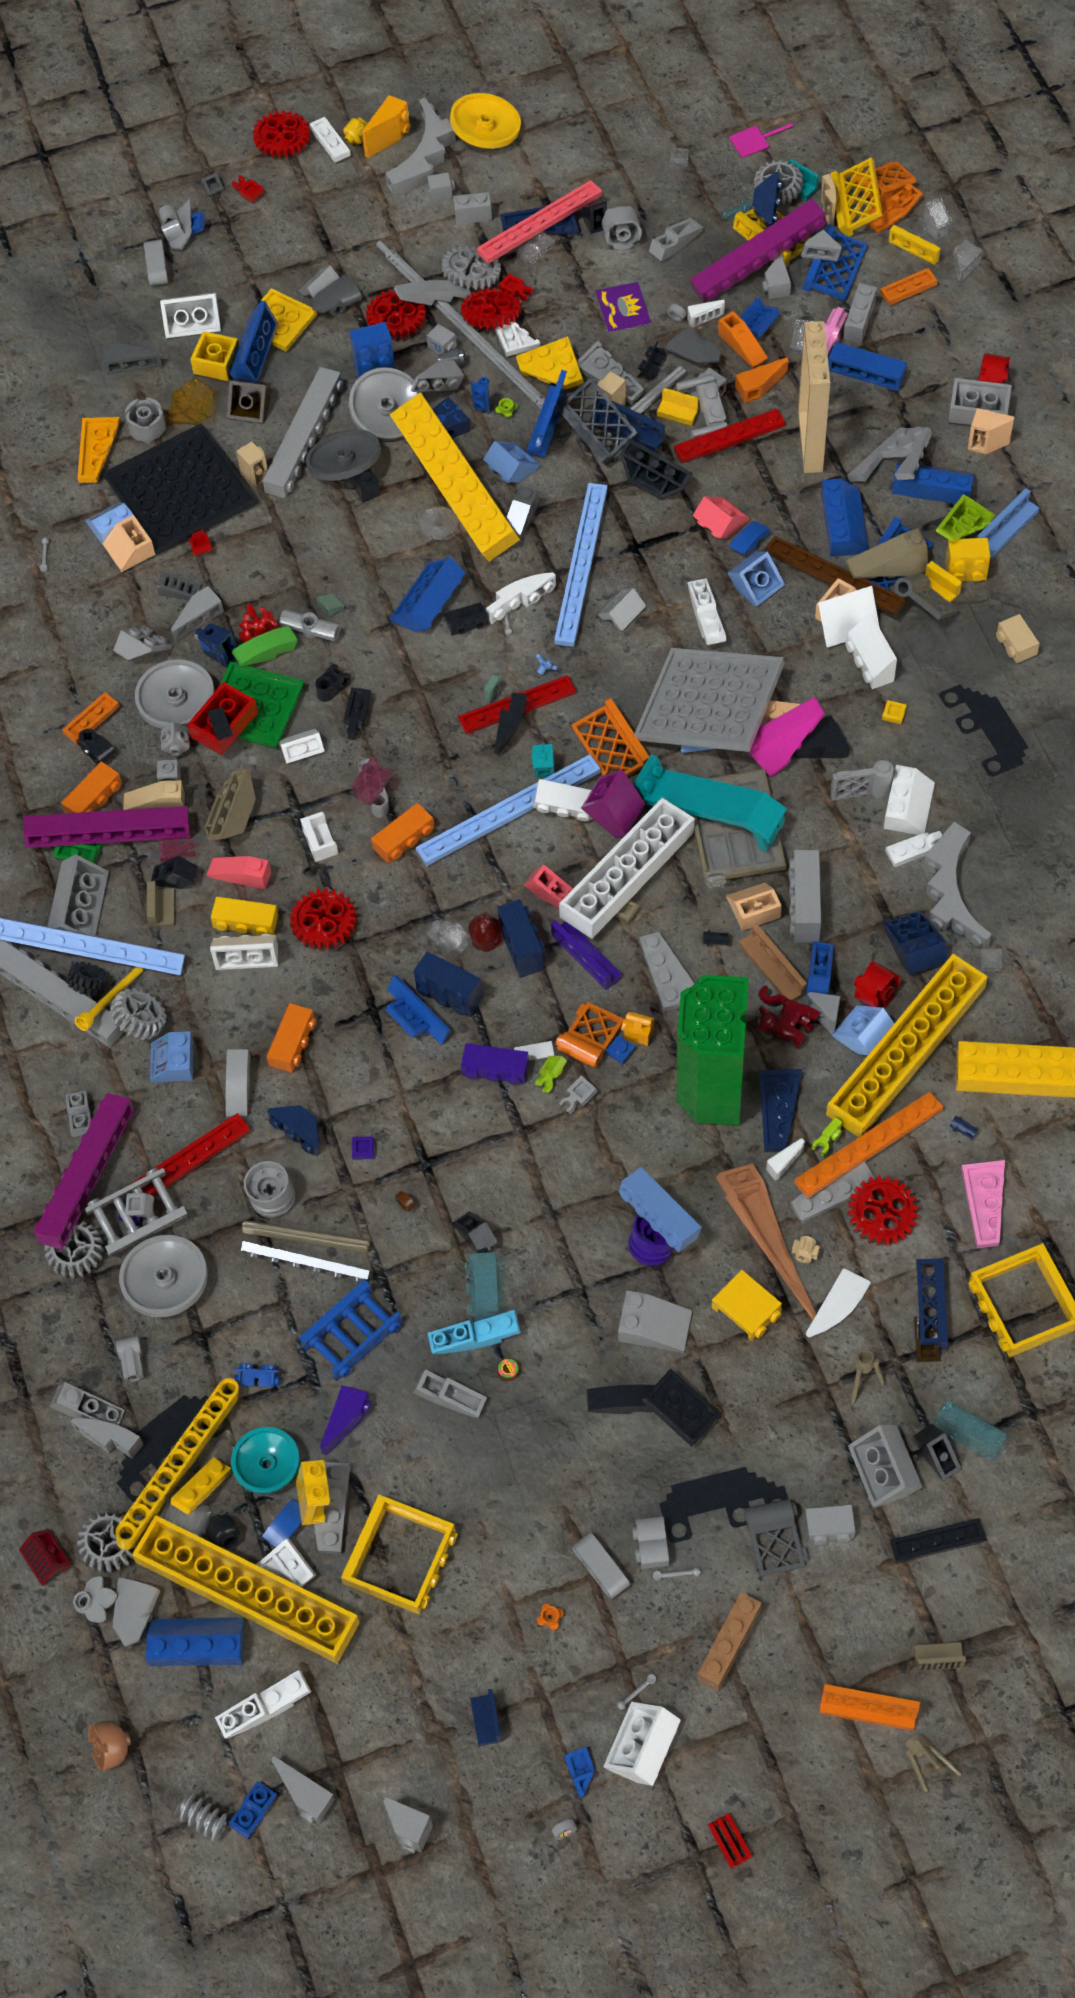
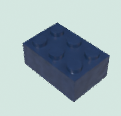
M521 899L498 906L499 928L519 977L522 978L543 971V962L546 961L543 953L545 949L542 940L537 939L536 935L538 932L535 923L530 922L529 918L531 915L528 906H523Z
M426 951L414 969L418 993L424 997L429 996L435 999L442 1006L447 1005L459 1015L471 1017L483 999L481 978Z

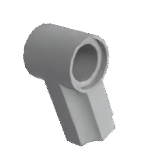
M139 1336L116 1340L117 1352L121 1360L125 1382H136L144 1378Z

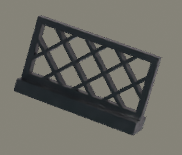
M591 377L563 403L559 402L555 406L606 466L623 449L628 438L633 440L639 434ZM592 384L595 387V396H585L586 389ZM574 399H581L580 409H573L569 404ZM585 399L594 400L593 410L584 409ZM598 400H606V410H597ZM583 413H593L592 423H584ZM596 413H606L605 424L596 423ZM609 414H617L619 416L618 424H608ZM595 426L605 427L604 437H596L594 435ZM608 427H618L617 437H607ZM621 427L629 428L632 431L627 438H620ZM607 440L616 441V448L611 452L606 449Z

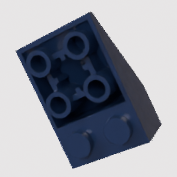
M921 910L882 923L901 965L909 975L943 964L948 960L945 940Z

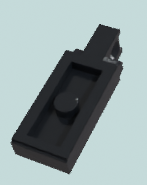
M351 688L344 716V728H347L348 734L347 739L355 740L357 731L362 730L372 694L371 690Z

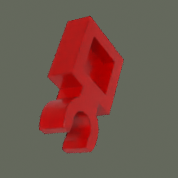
M242 175L238 176L239 183L232 181V187L235 190H239V195L251 203L265 193L264 187L252 179L246 182Z
M510 273L499 284V289L503 288V292L508 290L509 294L515 293V296L519 295L522 301H527L525 293L533 295V289L530 286H524L523 280Z
M203 529L192 534V538H189L194 556L212 550L208 535L204 533Z

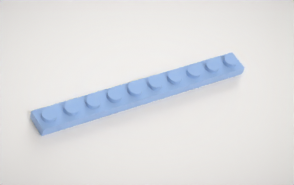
M588 483L554 640L556 645L571 647L575 645L607 495V485Z
M589 754L543 780L577 786L600 774L601 769ZM537 783L417 846L416 852L425 865L428 866L533 810Z
M0 917V940L176 975L182 974L185 954Z

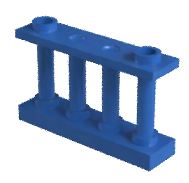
M365 1279L299 1337L300 1344L306 1351L311 1347L316 1348L335 1367L332 1370V1375L336 1381L341 1377L345 1378L355 1364L390 1333H395L402 1323L401 1315L398 1312L390 1317L371 1298V1285ZM365 1304L384 1324L374 1332L354 1312L358 1305ZM344 1318H348L367 1337L361 1345L357 1346L338 1327V1323ZM327 1333H332L351 1352L343 1361L322 1342V1338Z

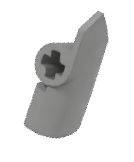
M190 199L178 210H175L171 205H164L159 210L163 224L161 228L169 241L171 249L182 250L192 234Z
M119 1578L112 1627L126 1647L140 1642L142 1634L148 1632L153 1617L151 1613L160 1590L148 1584Z

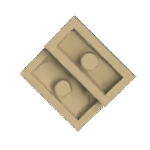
M830 174L822 176L821 203L827 225L834 226L836 189Z

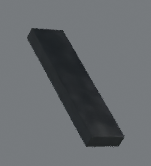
M977 1518L890 1539V1546L897 1564L984 1543L986 1539L980 1520Z

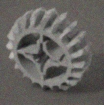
M781 159L778 162L772 160L771 164L766 162L765 167L760 166L759 171H756L754 189L774 172H779L780 179H783L782 191H779L783 205H785L786 201L791 203L792 198L797 199L798 194L801 193L803 186L802 174L799 167H795L794 163L789 164L788 160L782 162Z
M134 987L131 990L126 988L124 991H120L113 999L110 1008L111 1019L115 1021L114 1025L119 1026L120 1031H125L127 1036L133 1035L134 1039L140 1037L141 1040L156 1037L165 1026L167 1015L164 1013L165 1009L161 1007L162 1003L156 1001V997H151L149 992L144 993L142 989L137 991Z
M77 1221L63 1250L46 1245L44 1247L45 1252H47L45 1258L48 1260L50 1268H54L55 1273L61 1272L63 1277L70 1274V1277L73 1279L76 1273L83 1277L84 1271L91 1274L90 1267L97 1268L98 1264L96 1261H102L101 1253H104V1248L101 1245L104 1242L100 1238L99 1231H95L94 1226L89 1225L87 1227V1223L84 1221L79 1225ZM79 1236L87 1238L91 1244L81 1242ZM58 1254L68 1257L70 1262L58 1258Z
M106 1510L105 1516L102 1517L101 1513L97 1512L98 1518L96 1520L89 1517L91 1524H83L82 1527L86 1532H79L78 1535L81 1540L77 1541V1545L81 1547L79 1554L84 1556L83 1561L85 1563L90 1562V1568L94 1569L97 1567L98 1571L102 1572L106 1567L108 1573H111L114 1566L120 1571L121 1563L128 1566V1557L134 1559L132 1551L136 1549L137 1544L132 1549L123 1550L116 1543V1528L126 1514L120 1517V1513L115 1511L111 1516L110 1511ZM106 1527V1529L103 1532H98L102 1528ZM126 1533V1539H129L132 1535ZM112 1538L113 1541L106 1545L105 1541ZM92 1542L100 1546V1556L92 1552ZM120 1550L117 1554L111 1556L114 1551Z

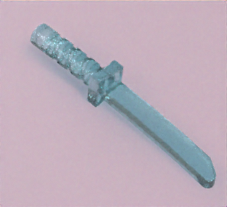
M744 199L740 206L738 205L735 208L733 207L721 212L722 218L726 219L740 211H750V208L753 207V199L750 201Z

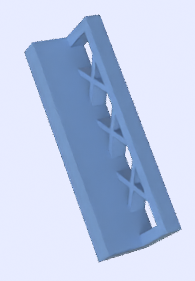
M1027 488L977 536V538H988L990 560L1039 513V507L1029 501L1030 490Z

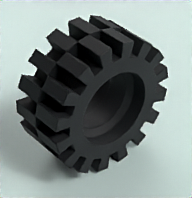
M84 961L80 963L75 962L70 968L66 983L75 992L77 990L80 991L79 994L86 993V996H90V994L96 996V994L100 995L104 989L107 973L103 972L102 968L98 969L97 965L92 966L89 962L87 964Z

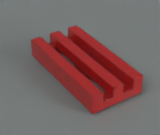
M729 1813L716 1819L714 1822L708 1823L707 1826L730 1869L752 1858ZM727 1821L745 1856L741 1857L724 1822ZM715 1827H720L737 1859L733 1862Z

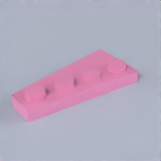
M1005 1160L966 1164L961 1167L977 1248L999 1246Z

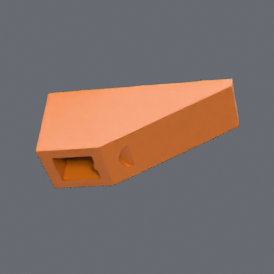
M734 311L718 320V335L753 369L768 360L767 355L746 323Z
M788 358L776 360L737 374L735 377V388L742 401L747 403L762 398L788 372Z

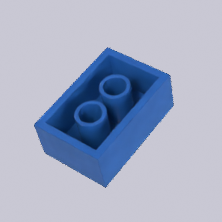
M386 322L349 331L357 378L376 368L395 369L392 339Z

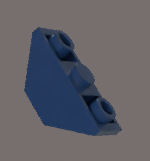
M774 172L754 189L752 204L754 214L767 228L778 221V213L776 211L777 208H780L781 204L779 191H782L783 179H780L779 172Z
M301 1105L269 1108L267 1111L269 1123L275 1129H282L288 1139L293 1142L296 1140L308 1154L313 1153L315 1156L320 1154L318 1123L314 1115Z

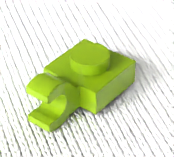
M548 1056L539 1071L541 1076L536 1079L535 1085L542 1086L544 1083L545 1086L542 1092L549 1093L553 1088L552 1079L557 1078L562 1073L567 1060L563 1056Z
M835 1117L822 1132L821 1137L813 1142L812 1150L822 1146L824 1149L821 1152V1156H826L829 1144L832 1141L836 1142L842 1134V1121Z

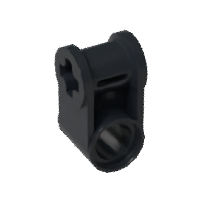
M332 664L315 682L317 698L322 702L332 700L335 695L349 684L351 674L344 673L337 664Z
M84 729L79 733L81 750L97 765L101 761L106 763L116 754L114 747L94 730Z

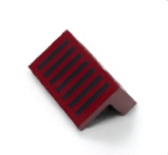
M49 1529L31 1533L19 1549L42 1586L46 1585L54 1574L67 1571L72 1565Z

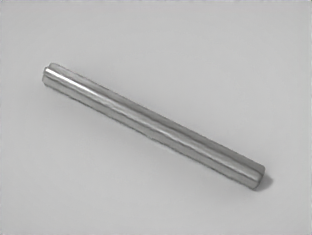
M678 366L629 409L641 414L662 396L664 388L670 389L686 375L685 368ZM609 431L607 433V437H614L616 435Z

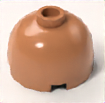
M102 1721L89 1726V1744L93 1743L95 1751L91 1752L99 1770H109L121 1764L126 1758L127 1746L131 1744L128 1732H123L118 1724L111 1721Z

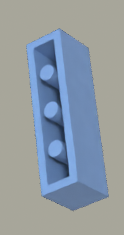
M642 1167L622 1180L619 1189L622 1199L629 1202L635 1208L637 1214L644 1217L650 1223L652 1229L659 1232L665 1238L670 1247H674L680 1252L698 1239L701 1226Z

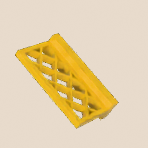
M872 158L840 174L837 170L830 173L836 189L835 209L838 228L844 235L851 237L854 235L853 230L883 216L875 165ZM869 166L867 172L865 174L862 173L863 169ZM853 174L850 182H847L846 177ZM859 176L863 177L859 185L855 184ZM869 179L871 180V183L869 184L868 188L864 187L865 183ZM852 187L856 188L852 196L848 195ZM863 190L865 192L861 199L857 198L860 191ZM872 193L874 195L870 202L866 201L869 194ZM854 201L858 202V204L853 210L850 207L852 206ZM866 204L867 207L865 208L863 213L859 212L862 205ZM875 207L876 212L869 215L868 213L871 208ZM856 215H859L860 218L858 219V221L853 223V220L856 217Z
M753 209L746 213L740 211L735 214L733 229L747 240L762 232L763 228H767L754 214ZM776 211V213H778V221H779V220L782 219L784 216H783L781 213H779L778 211ZM750 218H756L757 222L751 220ZM808 236L805 240H801V241H805V242H806V241L809 240L811 237ZM796 243L792 247L795 251L791 253L790 250H786L780 254L786 267L789 266L790 260L801 255L804 244Z

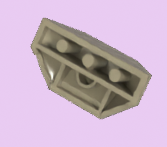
M248 769L232 771L229 776L230 778L216 795L204 827L209 841L225 839L244 832L256 800Z

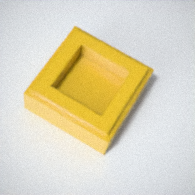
M887 700L882 720L902 724L907 705Z

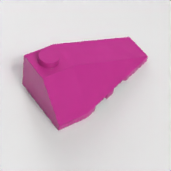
M813 697L759 727L750 749V754L770 777H773L791 761L790 757L796 749L799 750L803 745L801 742L808 733L814 730L825 715L817 698Z

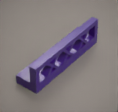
M556 920L551 923L552 937L605 990H608L622 979V974L575 927L566 921L561 925Z

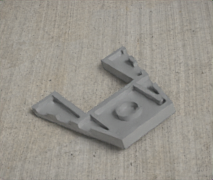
M930 427L897 429L847 475L849 481H866L883 458L907 457L895 472L897 480L914 479V471L918 470L919 458H922L924 455L923 448H927L932 435Z

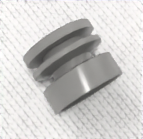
M272 1161L260 1162L252 1166L246 1173L244 1190L254 1210L259 1215L268 1218L279 1217L293 1206L295 1190L285 1168L279 1163Z

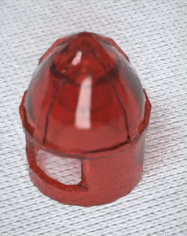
M488 912L476 915L468 926V931L473 947L482 952L496 949L501 942L502 929L499 920Z

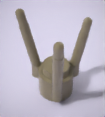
M868 1350L856 1351V1358L852 1366V1370H856L851 1397L852 1404L855 1403L862 1373H869L874 1368L880 1385L882 1387L885 1386L879 1368V1360L874 1359L873 1353Z
M920 1733L914 1735L905 1743V1746L908 1748L906 1755L913 1765L924 1792H927L928 1788L915 1759L916 1756L918 1759L926 1756L934 1767L939 1769L940 1765L929 1753L931 1751L956 1775L961 1776V1772L932 1746L927 1738L924 1739Z

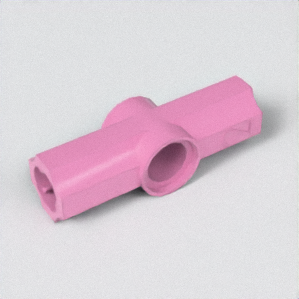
M840 307L833 309L827 322H824L827 356H829L835 342H839L842 328L848 317V313Z

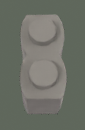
M664 1518L637 1519L636 1526L632 1527L633 1541L638 1540L639 1549H635L636 1563H641V1569L669 1566Z

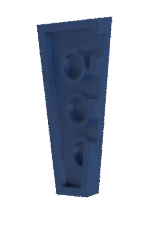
M545 207L500 214L503 232ZM574 213L541 233L578 234Z
M802 1069L759 1071L764 1152H778L787 1148Z

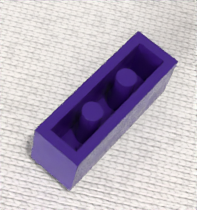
M465 1043L461 1063L462 1075L471 1079L479 1077L494 1082L501 1080L507 1081L510 1084H525L529 1054L527 1051Z

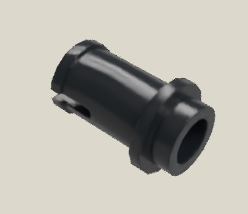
M703 931V944H707V946L710 944L728 946L729 932Z

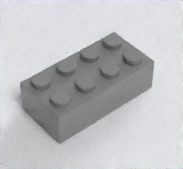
M794 850V857L789 859L788 874L790 881V935H794V943L819 942L821 929L819 850Z

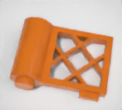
M897 161L875 168L876 175H883L876 176L880 199L886 192L904 187L907 184L916 183V177ZM859 176L855 184L859 185L863 177ZM868 179L864 187L868 188L871 180ZM870 193L867 198L871 200L874 194Z
M587 1002L586 1005H580L576 1011L578 1017L568 1032L558 1036L556 1045L558 1046V1051L593 1068H597L606 1049L622 1027L624 1018ZM590 1010L597 1013L598 1018L587 1020L586 1014ZM612 1020L617 1023L615 1027L606 1029L604 1021ZM600 1023L602 1030L592 1032L590 1025ZM586 1026L588 1033L580 1034L575 1032L577 1027ZM605 1035L606 1041L604 1044L596 1042L594 1037Z

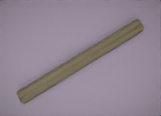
M247 1220L242 1224V1232L246 1234L365 1253L369 1251L370 1242L366 1239Z

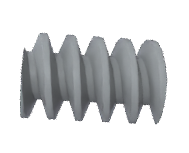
M193 1792L189 1797L186 1796L180 1802L174 1812V1817L180 1816V1820L183 1823L188 1821L190 1828L196 1826L198 1833L204 1831V1837H211V1841L215 1843L226 1828L227 1813L218 1817L220 1809L217 1807L211 1812L212 1803L210 1802L203 1807L204 1798L201 1797L197 1802L194 1801L196 1793Z

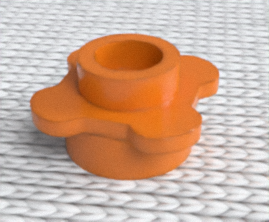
M544 1604L541 1608V1615L537 1617V1623L540 1626H548L551 1630H557L559 1619L563 1617V1610L550 1606V1604Z

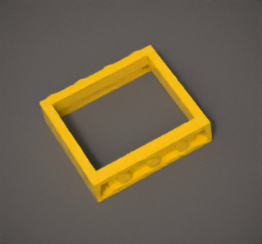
M1043 1243L971 1273L968 1282L969 1288L973 1294L976 1293L979 1299L980 1310L982 1313L987 1314L990 1329L993 1333H997L1000 1348L1003 1352H1007L1009 1358L1075 1331V1301ZM1036 1261L1068 1322L1013 1344L982 1282Z
M378 1494L341 1576L343 1584L420 1614L421 1609H426L429 1603L430 1596H428L431 1587L435 1588L438 1582L439 1575L437 1573L440 1566L444 1567L448 1559L446 1552L449 1545L453 1546L456 1541L455 1525ZM386 1511L445 1534L415 1602L356 1579Z

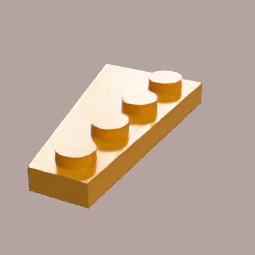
M120 417L82 418L78 466L79 483H98L121 423Z

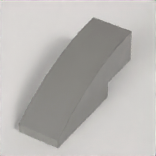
M692 218L667 227L665 234L652 239L649 252L660 261H663L687 246L703 231L704 227Z
M227 1049L226 1118H230L236 1113L241 1118H248L250 1089V1054L248 1049Z
M426 1369L420 1374L412 1392L435 1404L475 1418L479 1417L487 1397L448 1377L444 1379Z
M73 1418L71 1421L78 1433L109 1454L116 1447L133 1459L143 1446L140 1436L116 1424L88 1418Z

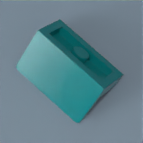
M790 159L788 161L789 164L794 163L795 167H799L802 174L803 186L798 196L808 201L818 191L819 175L795 160Z

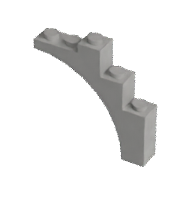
M426 98L419 100L420 114L425 122V132L421 143L406 161L385 173L387 187L394 197L428 184L427 176L434 173L433 167L444 162V154L446 153L444 147L456 143V133L453 131L447 118L442 120L440 115H436L432 103L429 104Z
M953 822L925 855L924 866L929 872L936 873L928 882L926 894L933 901H938L936 906L930 911L929 921L935 929L942 930L945 933L951 927L955 933L963 935L973 945L980 946L985 950L990 944L992 934L982 927L968 912L957 887L956 867L961 854L969 844L971 832Z

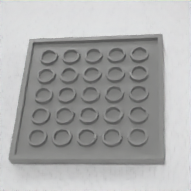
M671 648L634 737H637L639 741L750 752L785 664L784 658Z

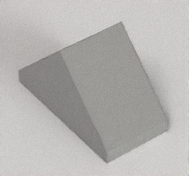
M822 230L804 243L801 257L837 261L841 252V246Z
M815 992L807 993L806 1005L820 1011L817 1019L830 1034L835 1033L840 996Z

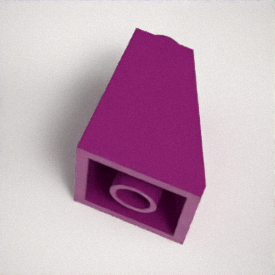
M620 769L599 777L581 809L613 837L619 838L625 836L633 828L632 825L635 820L642 815L641 810L645 802L625 772Z

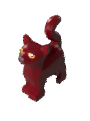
M768 986L761 987L758 993L761 1001L767 1004L781 1002L783 1008L778 1017L775 1018L763 1006H760V1013L756 1020V1030L758 1032H772L779 1038L791 1040L794 1042L795 1048L799 1050L804 1043L805 1035L795 1027L797 1024L804 1027V1031L809 1034L814 1027L810 1021H815L819 1017L820 1011L811 1006L788 999L781 994L767 996Z

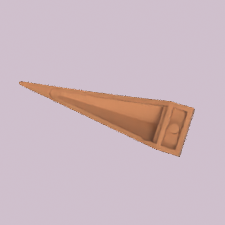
M753 1163L720 1172L716 1179L727 1195L725 1197L811 1319L814 1320L817 1314L792 1262L761 1175Z

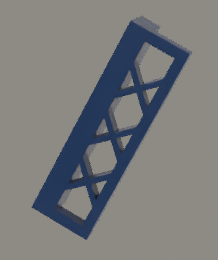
M598 400L597 410H606L603 407V404L607 406L606 400ZM612 401L639 433L633 440L656 452L665 440V425ZM596 413V423L605 424L606 413ZM609 414L608 424H618L619 416L617 414ZM608 427V431L617 435L618 427ZM621 427L620 437L627 438L632 431L629 428Z
M943 1258L916 1259L921 1345H939V1350H948ZM934 1265V1273L928 1278L921 1272V1266ZM928 1284L935 1289V1294L930 1299L922 1293V1290ZM929 1305L935 1308L937 1313L932 1319H929L924 1314V1310ZM932 1326L938 1331V1338H925V1331Z

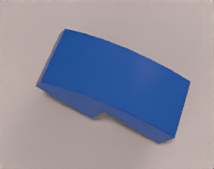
M753 521L734 538L729 548L737 551L739 554L746 555L756 549L757 541L769 535L770 528Z
M292 1498L262 1535L273 1546L277 1547L285 1539H290L293 1533L302 1525L299 1502Z
M257 1781L243 1799L242 1806L229 1821V1827L249 1839L271 1807L277 1794Z

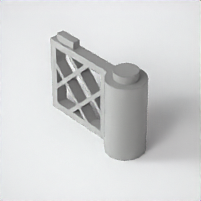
M880 760L874 764L873 768L850 772L848 770L832 774L831 801L871 794L878 799L888 797L892 785L893 765L889 761Z

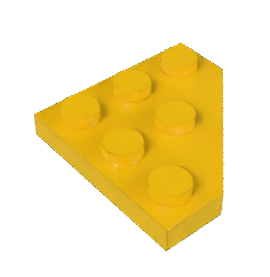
M272 288L261 300L266 301L278 322L271 345L285 352L289 350L317 316V311L312 310V307Z
M568 336L516 356L522 375L536 377L539 381L548 384H557L561 370H565L567 373L562 386L563 389L567 390L584 383Z

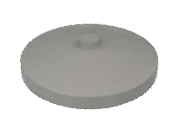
M376 368L360 376L351 389L348 404L350 416L359 430H366L375 434L380 441H396L405 438L389 414L420 393L410 391L414 379L406 373L393 368Z
M168 660L151 667L142 675L135 689V702L142 718L154 727L163 729L173 721L188 727V722L211 697L215 689L209 673L200 665L188 660Z
M175 1235L155 1236L139 1243L128 1253L119 1273L120 1288L127 1303L139 1313L151 1317H168L185 1311L200 1298L208 1279L207 1264L200 1249L191 1241Z

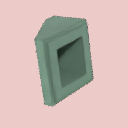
M334 594L316 598L317 605L329 618L345 608Z

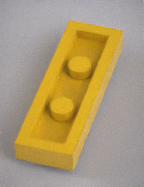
M895 225L891 227L889 243L934 265L939 262L940 247L907 232L903 228Z
M213 1457L171 1498V1505L190 1515L231 1474V1468Z

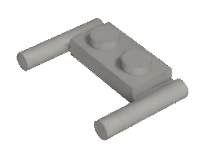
M712 374L676 384L678 390L696 386L707 427L691 430L692 438L727 427L725 422L726 416L716 382H713Z

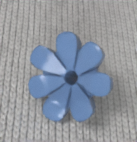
M539 653L536 654L540 664L537 669L539 674L543 675L547 669L556 671L559 668L553 665L551 660H545Z

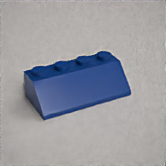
M261 301L252 310L250 318L247 320V326L244 334H242L239 349L236 351L234 363L230 368V374L233 379L259 380L278 326V322L266 301Z
M898 461L895 472L903 462ZM919 465L918 470L914 471V479L897 480L894 475L892 494L954 504L957 503L963 494L970 498L974 473L926 465Z
M843 479L822 480L821 499L830 557L857 555L869 550L859 488Z
M451 557L428 562L389 619L414 632L428 630L432 626L435 616L441 613L444 603L452 597L453 590L461 584L465 571Z
M245 1618L152 1619L147 1634L146 1660L149 1666L243 1665Z

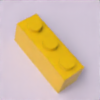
M216 897L211 914V922L213 928L220 931L231 930L240 934L251 933L258 936L262 934L274 935L279 914L277 905Z

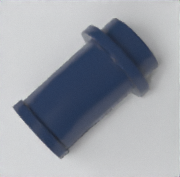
M956 1115L950 1124V1127L953 1128L952 1131L957 1130L972 1140L979 1128L963 1120L962 1116L958 1117Z

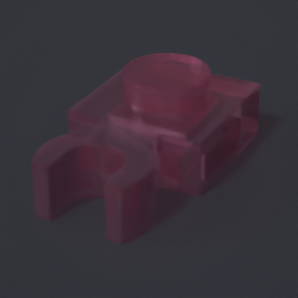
M180 839L159 841L161 862H165L178 855L194 857L195 850H188L189 847H195L194 840H187L182 844Z

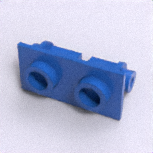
M481 377L477 383L471 381L473 407L478 411L489 414L491 398L488 388L490 381L487 377Z
M239 1364V1368L233 1369V1371H238V1375H234V1380L238 1383V1386H255V1378H259L258 1387H275L280 1382V1377L276 1376V1372H280L281 1369H275V1365L262 1364V1368H253V1364Z

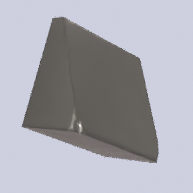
M217 172L200 179V185L208 196L224 190Z

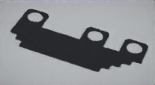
M960 684L939 694L947 708H952L965 702L971 713L957 718V726L963 734H968L982 728L998 755L982 762V766L989 776L994 777L1023 765L1024 762L1021 758L1025 757L1024 750L1028 749V746L996 696L990 698L988 694L981 695L979 691L972 692L970 688L964 689ZM950 692L955 693L958 696V700L955 703H948L945 700V695ZM966 718L973 720V728H963L961 725L962 720ZM990 761H997L1000 763L1001 768L996 772L990 771L988 763Z
M183 1395L136 1433V1435L140 1436L143 1446L133 1459L124 1454L126 1459L121 1463L124 1469L119 1472L122 1478L117 1482V1485L132 1502H135L139 1495L134 1496L130 1493V1485L134 1482H141L144 1488L147 1486L148 1483L140 1475V1472L150 1464L156 1470L159 1469L161 1460L169 1455L171 1452L170 1448L179 1441L209 1399L208 1396H203L201 1399L193 1396L189 1399L186 1395ZM217 1407L211 1409L213 1412L220 1411ZM227 1418L223 1420L222 1429L216 1431L212 1436L213 1438L218 1437L230 1427V1422ZM202 1425L205 1430L209 1428L207 1425ZM180 1460L174 1461L176 1466L181 1465Z
M743 1467L674 1484L671 1486L672 1493L667 1494V1500L659 1505L670 1542L677 1543L689 1540L692 1537L688 1521L689 1516L726 1508L730 1525L737 1528L745 1526L746 1521L737 1522L733 1519L735 1509L750 1507L749 1501L761 1498L767 1504L771 1503L774 1499H788L784 1486L776 1487L774 1481L766 1482L765 1477L757 1478L755 1472L748 1473L747 1468ZM681 1523L686 1527V1534L680 1538L675 1537L671 1532L673 1525Z

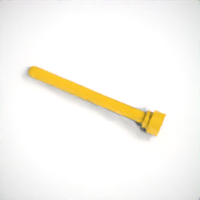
M135 967L88 1012H81L75 1018L76 1026L83 1031H87L93 1025L94 1017L120 991H123L143 972V968Z

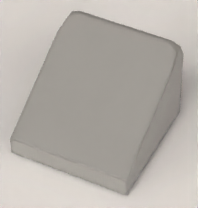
M127 1193L125 1215L152 1217L154 1197L146 1193Z

